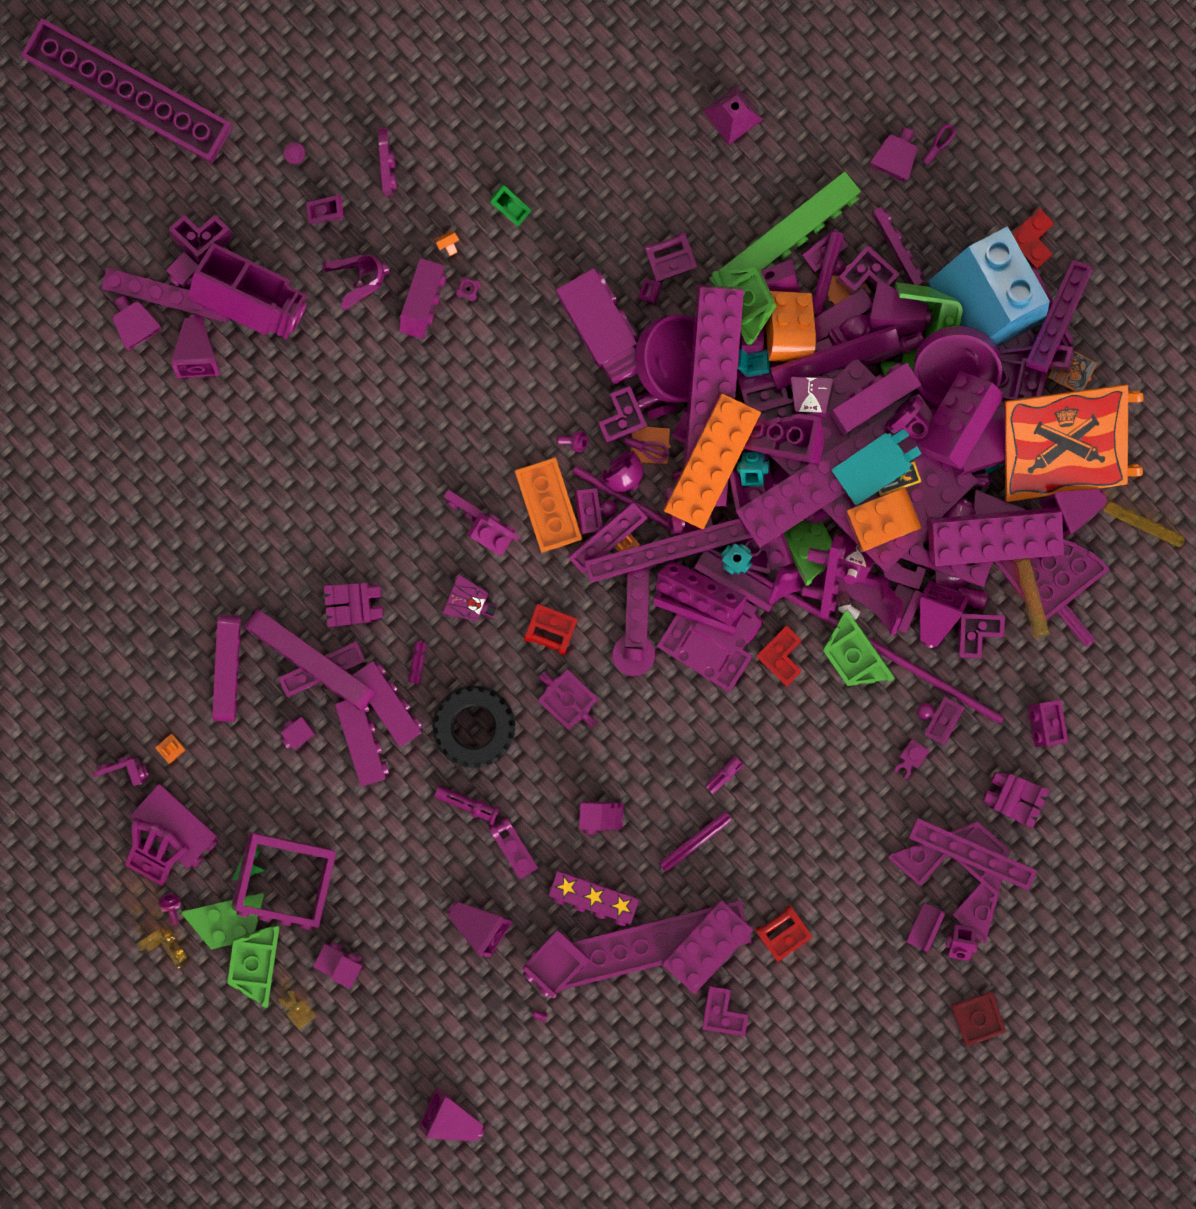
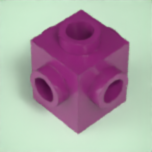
M955 924L952 935H948L946 940V948H949L948 957L970 961L972 953H976L978 941L975 940L976 928Z

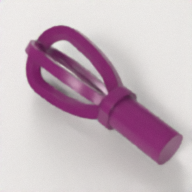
M945 124L939 130L931 149L922 160L926 165L929 166L935 156L940 153V150L955 136L956 129L952 125ZM946 128L951 129L952 132L948 139L937 147L938 140Z
M626 436L624 441L625 445L638 449L646 457L658 463L664 462L669 454L667 446L658 442H644ZM648 445L664 448L665 453L648 447ZM645 450L663 456V458L658 459L656 457H653Z

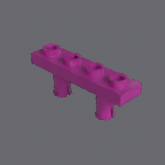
M836 535L829 552L810 547L807 561L824 564L827 567L824 587L809 584L807 586L804 585L802 596L819 599L822 602L820 617L825 619L829 618L831 611L835 612L838 599H834V596L838 594L840 582L837 581V577L841 576L843 564H840V559L844 558L846 547L842 546L844 537Z

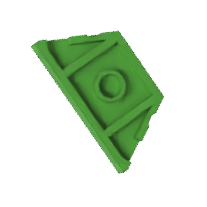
M754 267L744 270L714 271L712 274L718 286L741 287L744 290L740 332L746 344H753L777 307L760 269Z
M802 520L785 531L784 535L793 561L807 586L812 583V579L816 575L826 570V565L807 561L810 547L829 552L833 541L823 522L811 523Z
M847 609L823 649L828 659L847 686L895 679L891 670Z
M264 892L246 896L243 905L261 908L265 896ZM233 900L182 911V915L210 949L232 945L233 939L255 932L259 921L257 919L258 915L250 914L249 917L236 915L237 911L231 908Z
M277 924L235 938L232 943L227 983L235 989L242 991L249 998L251 997L265 1008H268L279 933V925Z

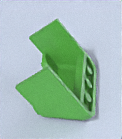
M896 282L895 287L900 298L918 300L928 305L929 311H932L931 324L926 326L925 338L940 329L960 326L963 308L957 299L931 287ZM918 348L912 350L910 354H903L902 362L887 360L880 362L883 374L887 376V371L898 363L901 365L908 363L914 373V358Z

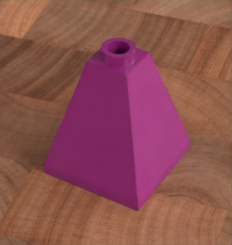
M738 85L703 110L728 145L763 120Z
M878 282L870 316L872 333L893 325L898 337L926 330L927 324H931L932 311H928V305L918 300L900 298L896 289Z
M189 315L187 318H184L171 360L177 378L220 375V370L200 315Z
M1099 489L1063 491L1042 498L1039 502L1042 509L1057 508L1062 512L1064 537L1076 532L1106 505V496Z
M929 581L920 599V641L925 646L934 648L939 645L961 617L970 595Z
M454 902L447 912L449 913L448 917L474 951L480 956L489 958L513 923L511 919L460 902Z
M438 1087L419 1125L422 1132L430 1139L477 1141V1138H482L485 1127H483L479 1120Z

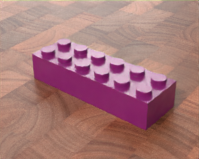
M1057 508L928 519L930 562L934 566L1064 555L1062 512Z

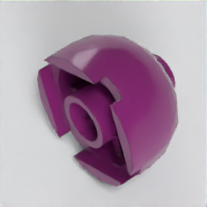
M632 450L631 454L629 451H626L617 456L609 463L612 467L608 471L604 469L600 475L605 485L613 491H634L641 484L640 480L643 477L644 468L640 458Z

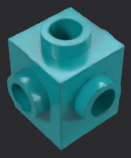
M743 452L742 460L738 461L737 472L741 475L742 486L764 485L765 474H769V461H765V454Z
M735 543L733 547L728 545L721 554L724 557L721 561L724 564L722 568L731 575L735 573L738 576L740 572L745 574L752 565L750 562L752 556L749 555L751 551L743 544L738 546ZM740 555L741 561L738 563L734 562L733 556Z

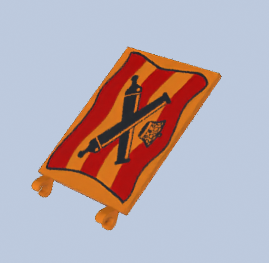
M1124 384L1005 401V501L1010 502L1044 497L1063 491L1090 490L1128 484V476H1142V467H1139L1138 464L1128 465V402H1142L1143 393H1140L1139 390L1128 392V385Z

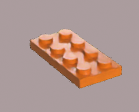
M556 457L515 470L541 553L582 540Z

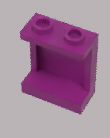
M557 929L522 967L525 971L523 976L531 983L536 981L541 986L539 991L547 998L549 996L555 998L574 975L588 963L590 958Z

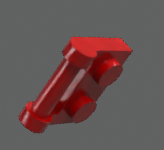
M537 604L524 641L529 643L533 641L559 651L558 654L565 655L578 619ZM538 627L560 635L564 639L560 643L534 633L535 628Z
M791 905L785 908L786 911L771 922L755 930L777 962L813 938ZM792 918L795 922L771 940L767 937V934L788 919Z

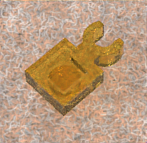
M289 990L287 993L291 996V1001L286 1002L281 997L279 1002L282 1006L290 1009L286 1015L301 1030L317 1015L303 999L298 1003L295 993Z

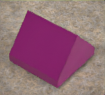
M645 279L638 299L656 306L663 285L658 281Z

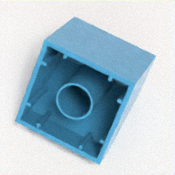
M1008 226L967 247L928 281V287L947 294L961 303L963 312L960 326L981 331L997 347L1044 323L1050 301Z

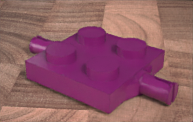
M568 669L559 678L554 680L545 671L538 677L548 687L537 701L568 730L582 719L591 728L594 725L588 719L594 724L598 722L589 714L591 706L598 698Z

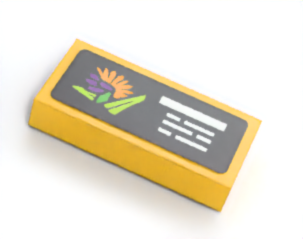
M911 462L910 470L878 491L879 496L920 483L921 479L915 462Z

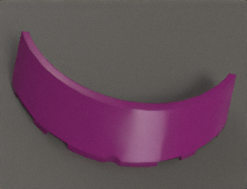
M795 563L785 567L782 566L777 571L769 603L774 604L785 595L803 590L805 583ZM827 567L825 571L812 579L811 584L824 587ZM871 571L865 582L856 581L855 584H847L842 575L837 577V581L840 582L838 593L853 598L868 607L881 619L890 635L895 636L902 618L903 602L889 587L887 579L882 575L878 577Z

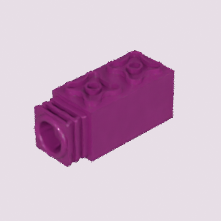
M212 243L194 272L188 298L265 336L269 331L277 333V336L281 335L287 340L302 318L306 307L305 300L307 294L301 293L298 289H293L294 287L290 286L291 280Z
M593 268L556 289V295L599 369L603 368L611 384H619L637 374L635 352L638 336L623 310L616 308L617 300L600 271L596 273Z

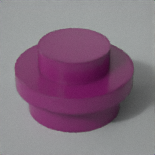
M297 142L289 143L284 149V157L289 163L298 164L305 158V149Z

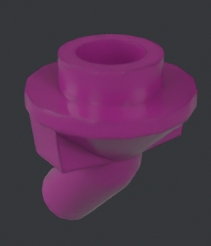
M576 431L573 432L572 436H557V444L572 445L573 451L582 452L588 445V438L585 432Z
M174 894L164 895L159 900L162 912H168L171 925L179 924L176 908L180 907L179 896Z

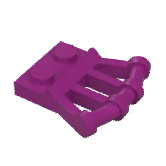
M135 818L132 822L133 845L125 866L163 886L174 862L189 850V847L186 844L183 845L174 836V832L162 829L160 824L142 822L141 819ZM141 830L150 832L145 845L141 842ZM156 835L163 839L158 852L151 849ZM170 843L177 852L170 858H167L164 855Z

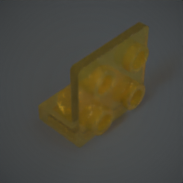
M162 927L137 943L140 951L146 948L148 952L162 943L178 969L186 964L185 959L187 956L181 947H176L173 942L175 937L170 929L166 930L165 927Z

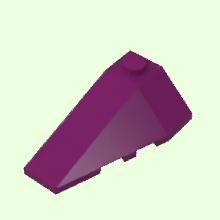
M795 414L790 417L773 418V420L763 422L757 421L743 450L820 464L824 447L821 418Z

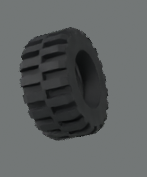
M474 685L461 687L443 698L434 713V720L432 722L433 737L440 752L449 761L468 768L485 767L504 756L512 744L516 726L513 711L504 697L492 689ZM470 706L484 708L491 714L494 720L493 736L486 744L479 747H469L462 744L454 733L456 716L461 710Z

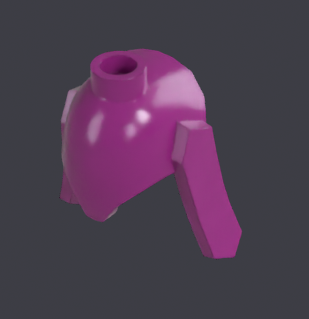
M359 255L341 260L325 261L322 264V270L325 272L358 268V278L353 283L356 290L345 295L341 303V307L344 310L349 309L360 299L381 287L385 275L390 273L385 261L380 263L373 255ZM370 274L372 281L363 285L359 279L364 275Z

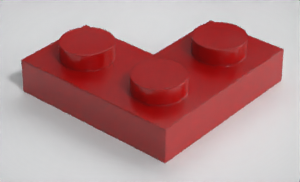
M1038 209L1012 233L1023 255L1036 269L1053 255L1039 239L1054 225L1041 209Z
M787 625L756 655L786 687L802 672L787 657L802 641Z

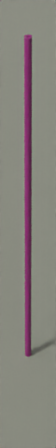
M576 465L573 474L626 505H629L634 500L648 518L669 529L668 519L623 492L611 490L601 479ZM718 548L707 550V552L721 560L724 558L721 556L723 551ZM748 569L746 571V575L773 589L774 581L755 570ZM795 593L783 596L835 628L840 621L832 615H829L828 619L821 618L820 608ZM868 637L881 655L995 722L1002 723L1004 716Z

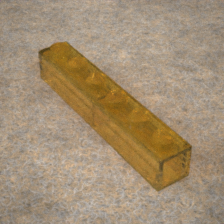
M1030 558L1014 559L1034 638L1049 635Z

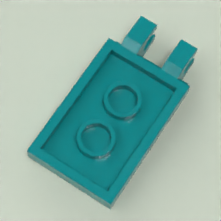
M904 429L893 436L890 433L883 434L831 470L855 506L910 470V466H912L910 461L922 454L917 446L908 453H903L897 443L909 436L908 432Z

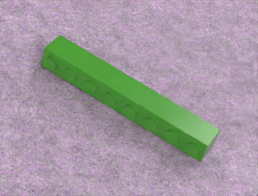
M843 172L719 271L744 270L754 267L761 271L774 266L773 262L778 258L783 260L792 253L790 249L796 244L798 247L803 245L808 240L807 236L814 231L816 234L826 226L824 224L825 221L829 218L833 221L843 213L841 209L844 206L848 205L851 207L859 200L858 195L861 191L848 174ZM711 276L709 282L714 286H718L714 276Z

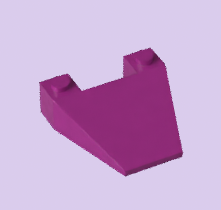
M1059 345L1047 373L1026 367V361L1033 346L999 350L1002 377L998 389L1004 394V397L998 407H1004L1005 409V401L1043 396L1049 370L1070 374L1074 357L1073 347Z

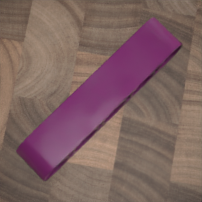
M218 615L213 721L235 722L241 632L240 616Z

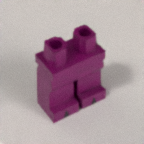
M369 583L324 586L325 605L348 604V606L326 608L327 627L369 623L384 617L383 606L371 607V598L382 597L381 586L369 585Z
M994 772L991 782L1000 786L999 791L996 794L987 790L982 800L990 805L991 809L1033 828L1041 810L1020 802V800L1022 799L1042 808L1050 790L1009 773Z

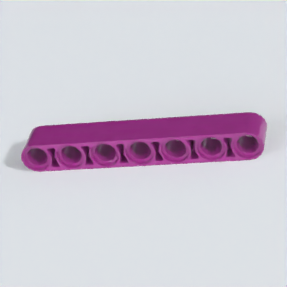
M257 609L244 627L249 632L358 710L362 711L375 693L262 611Z

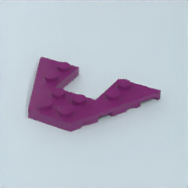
M978 821L950 831V833L1007 858L1009 857L1010 850ZM919 843L890 854L887 857L921 886L948 855ZM955 859L980 883L952 915L964 926L976 928V937L986 944L1002 879Z

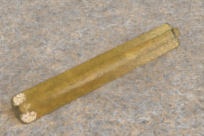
M1108 502L1105 506V513L1177 547H1181L1184 543V536L1113 502Z

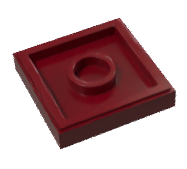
M993 991L951 1005L965 1046L1007 1033Z

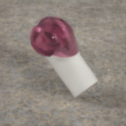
M847 592L838 593L836 597L838 599V610L844 614L848 609L856 620L861 611L851 606L850 596Z

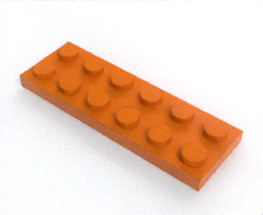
M723 393L720 394L664 508L665 512L704 529L761 414L759 410Z

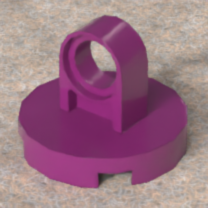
M917 395L914 398L910 397L896 410L895 419L893 420L890 417L886 428L892 433H896L903 428L914 438L925 437L929 429V423L918 412L923 405V401ZM913 424H923L925 428L924 431H915L913 429Z
M623 636L615 643L612 651L616 668L629 676H640L646 673L652 667L655 660V649L649 639H647V649L625 648V636Z

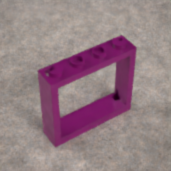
M249 832L231 908L237 911L236 915L249 917L250 914L258 915L257 919L270 922V919L273 918L278 919V923L291 926L292 922L299 924V928L311 930L312 927L319 928L336 851ZM257 844L325 858L311 919L243 905Z

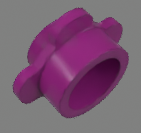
M462 277L460 279V288L456 291L457 296L475 301L477 299V290L481 287L480 282Z

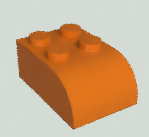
M770 291L777 307L765 324L768 361L790 362L814 354L816 332L812 293Z
M906 487L845 512L861 552L922 528Z

